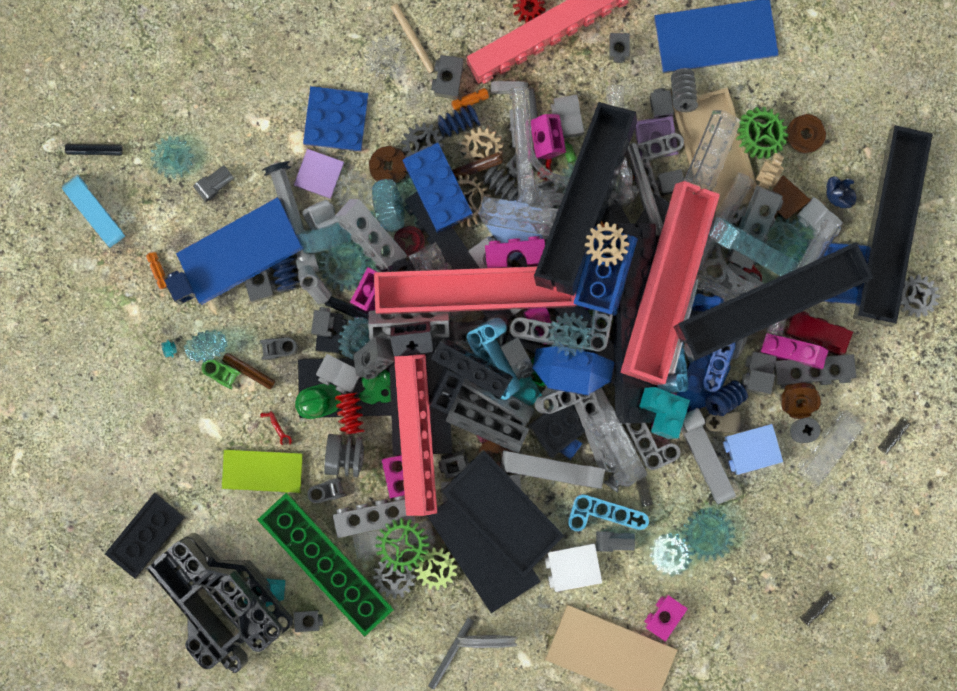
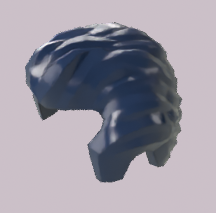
M837 176L830 177L826 185L827 198L830 203L840 208H852L856 204L857 198L855 190L850 187V184H854V180L847 178L840 181Z

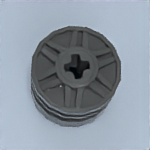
M328 434L324 474L338 476L340 468L344 467L345 476L349 477L350 468H353V477L359 478L364 461L363 437L357 436L356 445H353V436H349L347 444H343L342 435Z

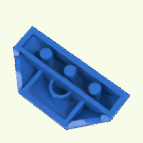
M556 346L537 348L533 363L534 371L548 389L589 395L605 384L610 383L614 368V361L598 354Z
M713 353L694 362H689L687 366L688 390L676 392L677 396L690 400L687 412L705 407L706 398L714 393L707 391L703 385ZM716 359L714 362L715 367L720 370L723 369L724 362L721 359ZM729 365V367H728V370H727V373H726L724 382H725L726 377H727V375H728V373H729V371H730L731 365ZM715 373L713 379L709 380V382H711L712 387L718 385L715 382L716 376H721V374Z

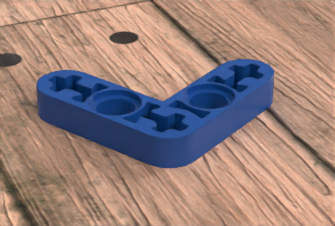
M735 343L728 345L730 348L726 351L722 348L713 352L703 382L707 391L716 392L722 387L735 350ZM716 359H721L724 362L723 369L720 370L715 367L714 362ZM715 373L721 374V376H716L715 382L718 385L712 387L711 382H709V380L713 379Z

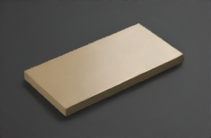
M728 88L697 96L698 108L692 112H679L673 106L678 130L684 139L683 147L694 184L699 186L700 189L705 188L720 194L715 213L726 210L728 207L733 208L736 205L740 206L749 203L757 184L748 154L744 153L746 148L744 146L740 148L739 145L742 142L741 140H736V137L740 134L735 131L740 127L737 125L738 120Z
M567 605L545 660L619 691H661L677 649Z

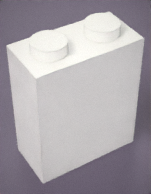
M594 543L551 551L545 557L546 568H550L552 576L548 577L550 588H554L555 592L602 583Z

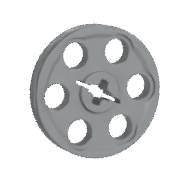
M470 635L457 637L460 640V643L457 644L459 647L503 648L517 646V643H515L517 636Z

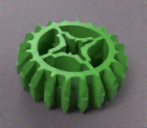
M755 107L753 111L748 110L746 115L743 114L741 116L742 121L737 122L740 128H737L735 132L740 134L736 137V140H741L740 148L743 146L746 148L744 153L750 151V157L752 158L757 154L758 159H762L763 156L765 159H769L775 152L783 150L782 146L787 142L784 138L788 137V134L783 131L788 126H782L784 119H778L779 113L773 115V109L767 111L766 107L761 109ZM754 119H761L766 121L767 123L761 124L759 122L754 121ZM765 128V130L763 131V136L758 138L761 135L760 130H763ZM762 142L765 145L768 144L770 147H761L758 146L757 143Z
M400 518L399 525H397L395 519L392 520L393 527L386 523L385 526L388 530L380 529L384 536L376 537L377 540L382 541L381 544H375V547L382 548V551H378L377 555L383 554L385 556L380 559L381 562H384L386 559L389 561L386 564L387 568L394 564L393 571H396L398 566H401V572L405 571L404 566H408V570L412 571V563L419 567L417 559L424 562L425 559L420 556L421 553L428 554L427 550H423V547L429 546V543H423V540L427 539L428 535L421 537L420 533L424 532V528L417 531L416 528L419 523L416 522L412 527L410 526L411 519H408L407 525L404 524L403 518ZM404 528L400 539L388 538L392 531ZM410 531L418 538L419 547L409 543L408 536ZM406 535L405 544L409 547H412V549L404 548V551H401V554L399 555L400 547L397 544L392 543V541L396 543L398 541L401 542V539H404V536ZM386 543L396 548L395 560L389 556L386 550ZM405 551L417 553L413 559L400 562Z

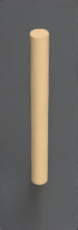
M398 4L392 5L390 8L429 74L433 73L435 67Z

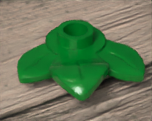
M386 369L373 379L361 377L365 390L358 395L360 400L367 404H375L378 401L382 403L391 401L390 373ZM387 389L389 391V394L386 397L382 396L381 394L382 390Z

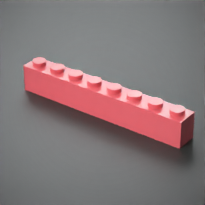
M425 354L394 356L406 516L436 514L437 502Z

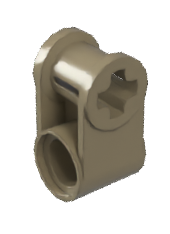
M729 412L724 416L707 415L704 417L705 424L702 426L707 432H741L740 412ZM709 421H716V425H709Z

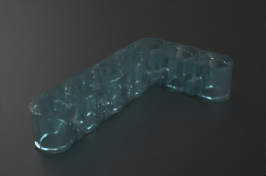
M717 216L710 228L709 235L717 243L729 250L734 249L779 276L796 270L799 265L794 259Z

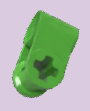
M213 359L205 360L201 366L202 372L206 376L231 390L234 380L241 373ZM208 363L216 365L214 373L209 374L206 371Z

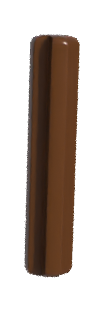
M500 152L452 169L456 180H459V175H462V178H464L467 174L472 175L503 163V157Z
M226 353L223 356L222 361L269 390L275 385V380L230 353Z

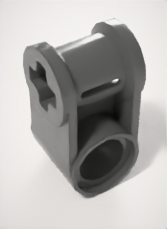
M273 338L259 341L262 344L263 350L262 360L293 356L299 349L298 343L291 338ZM287 342L293 343L291 352L284 350V345Z
M342 477L312 486L308 490L309 500L313 503H321L347 496L342 488ZM314 489H320L322 491L321 499L314 500L311 497V492Z

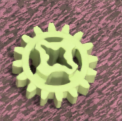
M433 547L431 553L427 550L428 554L425 556L420 555L425 560H428V569L423 571L424 562L417 561L419 568L415 569V572L420 573L417 580H424L422 586L428 583L430 590L433 586H436V589L439 590L440 585L447 588V581L453 583L450 577L457 575L453 572L457 565H452L455 558H449L450 552L444 554L443 548L437 552L436 548ZM433 555L442 556L446 560L438 561ZM431 560L436 565H441L442 568L439 569L441 577L436 572H431L433 568ZM449 566V574L445 578L443 575L444 568ZM427 577H436L439 582L430 581Z

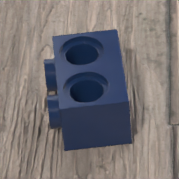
M175 271L167 275L168 279L164 281L174 302L181 305L196 297L186 274Z

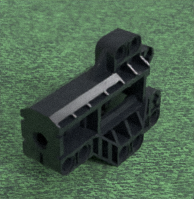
M191 533L174 543L146 568L187 617L188 639L185 646L190 655L203 669H211L221 662L226 669L233 671L232 673H237L248 663V656L240 647L242 643L246 642L253 651L261 652L293 624L292 616L270 591L271 586L250 560H220L197 533ZM244 571L248 573L249 579L244 576ZM230 581L234 583L235 589L230 586ZM256 586L262 590V594L257 592ZM202 588L206 590L208 595L211 596L219 608L239 630L237 635H232L198 594ZM216 591H218L219 594L225 599V602H224L223 599L218 595V593H217ZM242 597L248 600V604L243 601ZM266 602H272L274 604V611L271 612L268 610V608L266 607ZM228 604H229L230 607L235 611V613H236L237 615H235L234 612L228 607ZM279 617H284L287 620L288 624L286 627L281 626L278 622ZM274 627L276 631L271 634L269 631ZM258 639L262 641L259 645L256 644ZM195 640L200 643V646L196 645ZM207 655L212 657L213 662L208 659Z

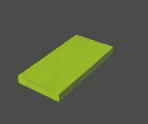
M224 450L221 489L301 493L303 454Z

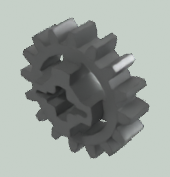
M424 122L422 127H419L416 123L414 130L409 127L410 133L403 134L406 140H403L401 143L406 145V147L402 150L403 152H408L407 158L434 145L430 142L431 136L434 137L436 143L442 141L443 136H437L439 130L433 131L432 124L427 128ZM418 132H424L422 135H415ZM426 139L427 147L423 146L420 148L418 142H423ZM410 142L415 145L414 153L410 149ZM439 143L440 147L444 148V144Z

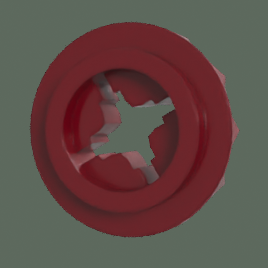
M404 226L394 235V241L406 253L407 257L418 255L424 247L423 234L416 227ZM413 234L412 241L417 245H409L405 249L406 243L401 238L408 239Z

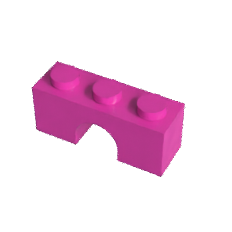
M540 236L529 237L528 241H520V238L509 239V243L490 241L489 245H485L487 268H507V259L515 252L523 254L527 261V267L538 266L545 247V241L540 239Z
M766 333L761 350L762 353L776 356L778 359H789L819 369H823L828 350L819 345Z

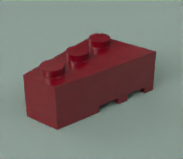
M805 311L791 316L784 335L802 342L819 345L836 356L846 353L853 331L837 324H830L827 320L817 317V319L813 318Z

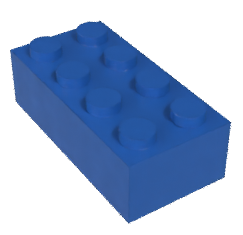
M439 143L403 159V164L437 233L473 217V213Z
M608 231L601 232L604 236L612 234V232ZM627 235L628 237L624 242H628L629 246L624 247V249L628 253L621 254L623 260L616 259L617 264L615 266L612 262H609L608 267L605 266V262L598 266V260L591 261L593 255H587L573 304L616 316L638 238ZM594 238L593 247L596 251L598 249V242ZM613 238L610 241L608 240L607 242L603 240L602 242L604 244L600 251L606 249L607 247L611 249L610 244ZM619 238L616 240V248L620 250ZM603 254L601 257L611 258L613 256H611L610 254Z

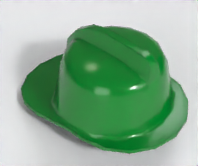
M320 384L306 388L297 395L295 408L298 414L306 419H316L330 415L337 411L336 405L341 403V401L335 400V397L341 395V393L336 390L334 385L330 384L329 386Z

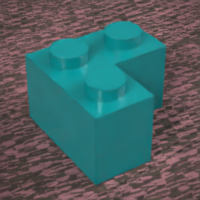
M656 387L645 388L639 407L657 413L651 433L667 439H679L690 400Z

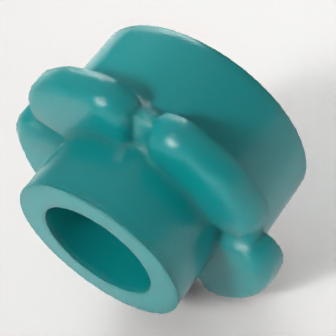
M169 339L161 343L165 358H173L174 353H177L175 343L170 342Z

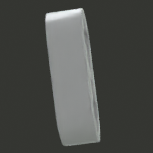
M520 81L491 82V93L527 94L528 83Z

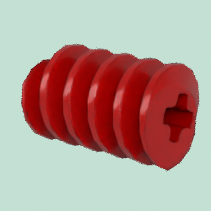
M357 393L335 397V400L341 401L336 407L342 409L337 415L343 417L338 422L345 425L339 429L341 432L346 433L344 435L365 432V429L358 427L364 424V422L358 420L359 417L363 416L362 413L356 412L361 408L360 405H355L356 402L360 401V398L354 397Z

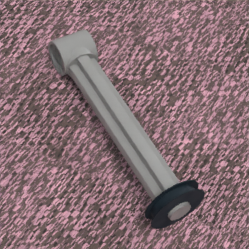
M290 161L271 164L262 169V171L266 172L264 176L271 175L277 197L281 200L303 246V249L296 253L297 258L295 260L298 270L303 266H311L316 273L320 272L315 254L311 251L286 170L292 167L288 166Z

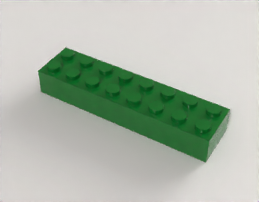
M285 493L257 519L364 637L395 609L289 493Z

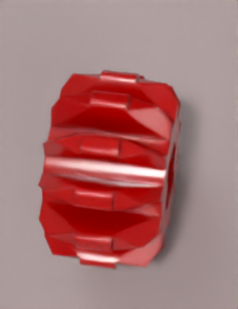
M516 0L517 3L513 4V8L516 9L514 16H520L519 22L526 19L525 24L546 11L542 7L545 5V1ZM527 5L533 6L532 12H528V9L526 11Z

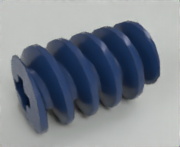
M470 104L467 105V111L461 107L460 114L456 110H452V116L446 112L445 119L438 115V126L443 139H445V133L452 137L453 130L458 135L459 128L466 132L467 125L471 129L474 128L475 122L478 126H481L477 113Z
M288 257L272 266L273 270H278L273 276L279 278L275 281L276 285H281L276 289L279 293L299 289L295 286L300 282L294 280L298 273L292 272L297 266L291 265L295 258Z
M732 380L706 398V409L711 415L724 416L732 411V409L741 405L742 402H745L748 399V393L739 381Z

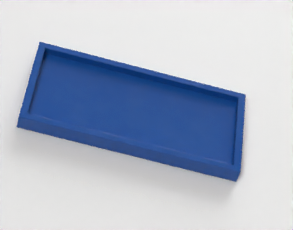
M754 0L654 15L663 74L674 72L681 68L697 69L778 57L779 55L770 0Z
M277 197L177 252L176 255L198 303L203 305L301 251L303 246L281 200Z

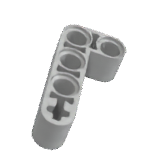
M631 423L625 424L645 467L649 470L659 469L679 458L680 448L675 444H667L657 448L646 423H641L639 431L632 430ZM641 438L649 440L650 445L647 449L640 447L639 441ZM668 447L675 449V457H667L666 449ZM651 455L658 458V464L655 467L648 464V458Z

